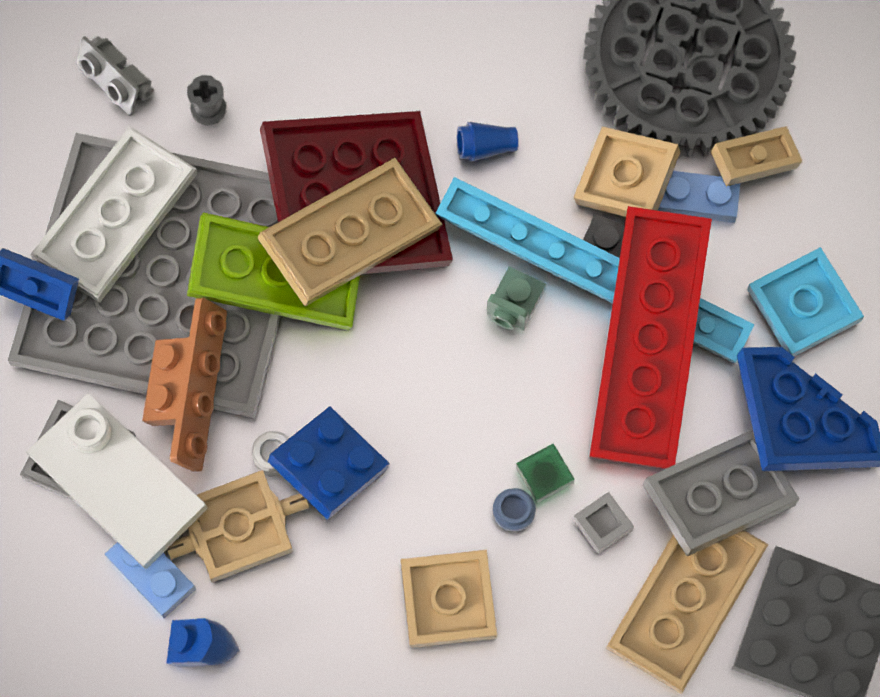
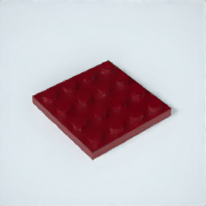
M420 111L262 122L260 133L278 222L394 158L399 162L434 213H436L440 205ZM438 218L442 223L439 230L363 274L449 266L453 261L445 221Z

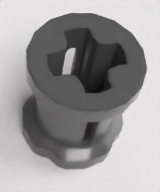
M210 75L196 77L187 88V97L191 104V114L202 125L217 124L226 114L227 106L224 100L223 86L220 81ZM210 98L211 101L203 102V99Z

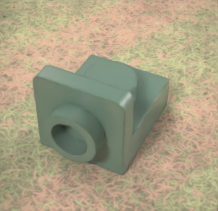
M509 266L495 294H491L487 301V314L491 316L493 322L503 328L513 329L516 327L524 331L546 289V283Z

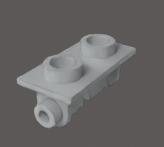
M86 36L82 37L76 64L85 76L91 78L106 92L113 103L118 104L129 116L132 115L136 100L140 98L142 101H145L153 94L154 89L151 87V80L145 77L133 64L121 70L119 67L126 64L127 58L109 39H102L100 36H97L90 41Z

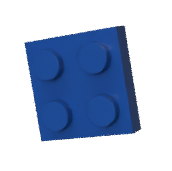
M331 406L270 453L268 462L327 520L384 474L390 464Z

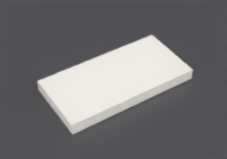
M129 126L30 254L32 259L79 278L77 289L100 303L197 176L196 168Z
M89 393L26 451L28 456L145 570L208 509L207 505ZM83 408H95L101 411L108 419L112 428V435L108 444L102 450L95 453L78 451L71 444L66 434V425L69 418L76 411Z

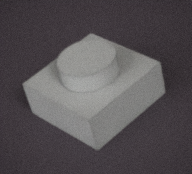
M609 492L573 517V521L598 554L634 529V525Z

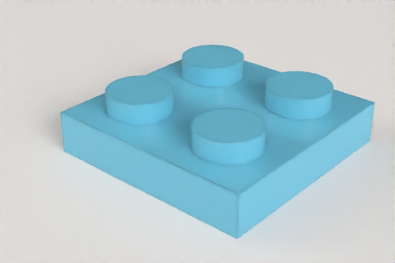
M821 247L750 283L747 291L782 348L794 357L860 323L864 318V315Z

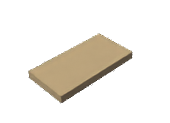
M394 158L260 232L258 240L306 307L439 230L442 223L399 162Z
M743 530L687 557L673 535L606 649L682 694L769 544Z

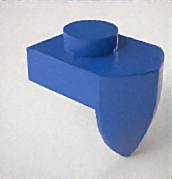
M206 618L172 620L166 664L178 667L221 665L231 660L240 650L229 630L216 621Z

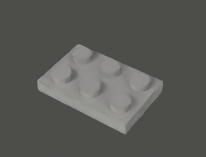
M753 429L647 477L643 484L687 557L796 506L800 499L782 471H762Z

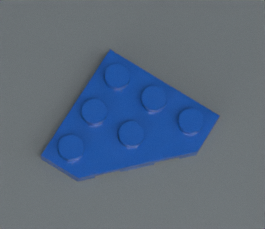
M748 347L740 350L737 354L762 471L880 467V430L878 422L865 411L861 414L840 399L843 395L816 373L812 377L792 362L795 357L784 348Z

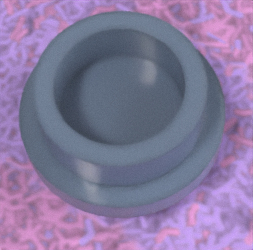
M511 488L504 490L496 497L493 504V516L497 524L503 529L513 532L521 531L527 528L534 520L536 512L535 502L526 491Z

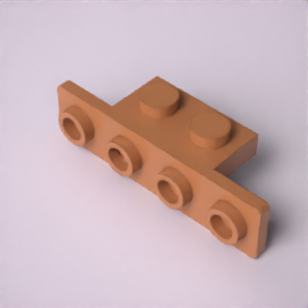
M206 298L195 299L188 338L155 341L142 419L143 422L151 426L175 425L170 461L192 472H201L203 470L211 414L214 408L213 400L217 375L220 369L221 349L226 330L227 311Z

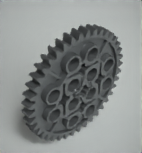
M603 0V5H596L595 18H590L588 25L590 32H586L584 44L587 47H584L583 59L588 62L585 63L584 72L587 75H592L589 77L588 87L589 89H597L594 96L595 103L606 101L603 107L604 116L616 112L613 123L615 127L627 123L626 132L635 134L638 131L641 133V136L678 144V146H685L688 156H692L695 146H700L703 154L708 155L711 144L727 141V139L740 138L742 134L744 136L755 134V127L764 130L768 123L767 117L774 119L779 109L778 106H783L787 96L784 92H789L792 80L789 78L793 77L796 66L791 64L794 63L796 51L791 49L795 38L794 36L786 35L791 24L789 21H780L784 13L783 8L771 9L775 0ZM728 6L735 12L724 13L718 7ZM638 16L645 19L646 22L637 24L629 18ZM699 17L706 19L704 24L697 23ZM660 21L655 38L656 42L653 47H650L645 65L642 66L647 47L645 44L652 38L656 24ZM678 28L685 34L676 36L669 33L668 29ZM716 40L723 46L714 48L709 46L706 41ZM695 42L693 56L689 58L687 67L683 68L686 54L689 53L692 43ZM737 45L731 64L733 67L731 71H728L722 90H719L724 73L723 67L725 63H728L733 46ZM629 51L633 53L634 57L622 58L617 52ZM755 52L760 55L761 59H750L744 53ZM664 62L671 65L673 69L668 71L661 70L655 64ZM699 74L706 75L712 81L702 83L697 81L694 76ZM675 86L683 88L680 94L672 92ZM733 87H744L748 89L750 94L740 95L733 90ZM647 97H654L661 102V104L656 106H650L643 101V99ZM692 109L700 116L688 118L681 111Z

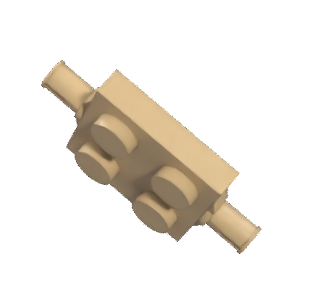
M263 470L197 494L207 505L208 509L188 528L190 535L177 539L167 549L170 559L173 560L196 551L204 561L212 583L292 553L293 549L286 533L285 517L304 509H309L308 502L300 493L279 501L278 497L270 490Z

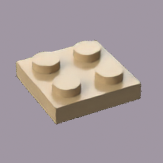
M602 127L573 197L576 204L626 217L628 206L658 210L681 152L678 144Z
M487 550L400 559L410 648L497 638Z

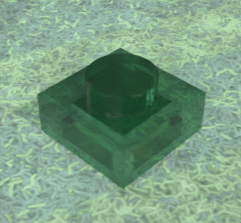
M554 443L516 463V469L536 503L574 484L575 479Z

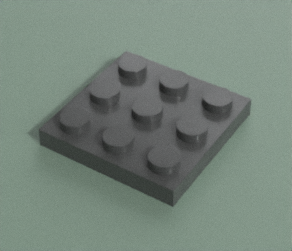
M776 546L771 555L732 669L803 697H865L880 654V585Z

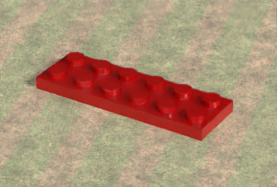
M628 206L589 458L666 469L675 465L712 222L711 218Z

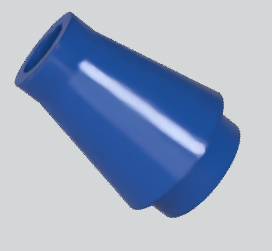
M468 121L466 126H458L456 141L460 159L468 158L470 162L518 150V132L516 127H502Z

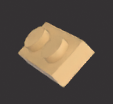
M787 126L719 142L711 149V154L726 186L794 170L803 162Z

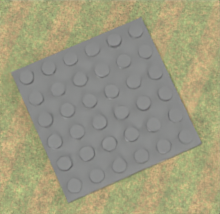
M80 133L75 134L46 233L118 141ZM173 153L195 167L198 174L103 300L99 303L77 289L71 315L64 321L24 305L8 357L10 365L147 395L155 341L188 338L190 335L194 304L197 298L187 296L200 216L204 212L267 227L278 223L269 174L267 172ZM213 302L227 311L226 330L221 349L220 369L217 375L213 409L255 418L281 316Z

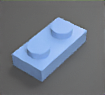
M673 171L658 211L735 223L740 183L726 186L723 178L720 176Z
M118 542L105 553V556L163 618L167 617L196 590L192 582L164 553L146 570Z

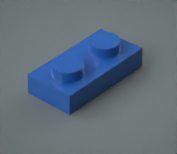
M5 248L0 250L1 296L63 321L71 315L79 278Z

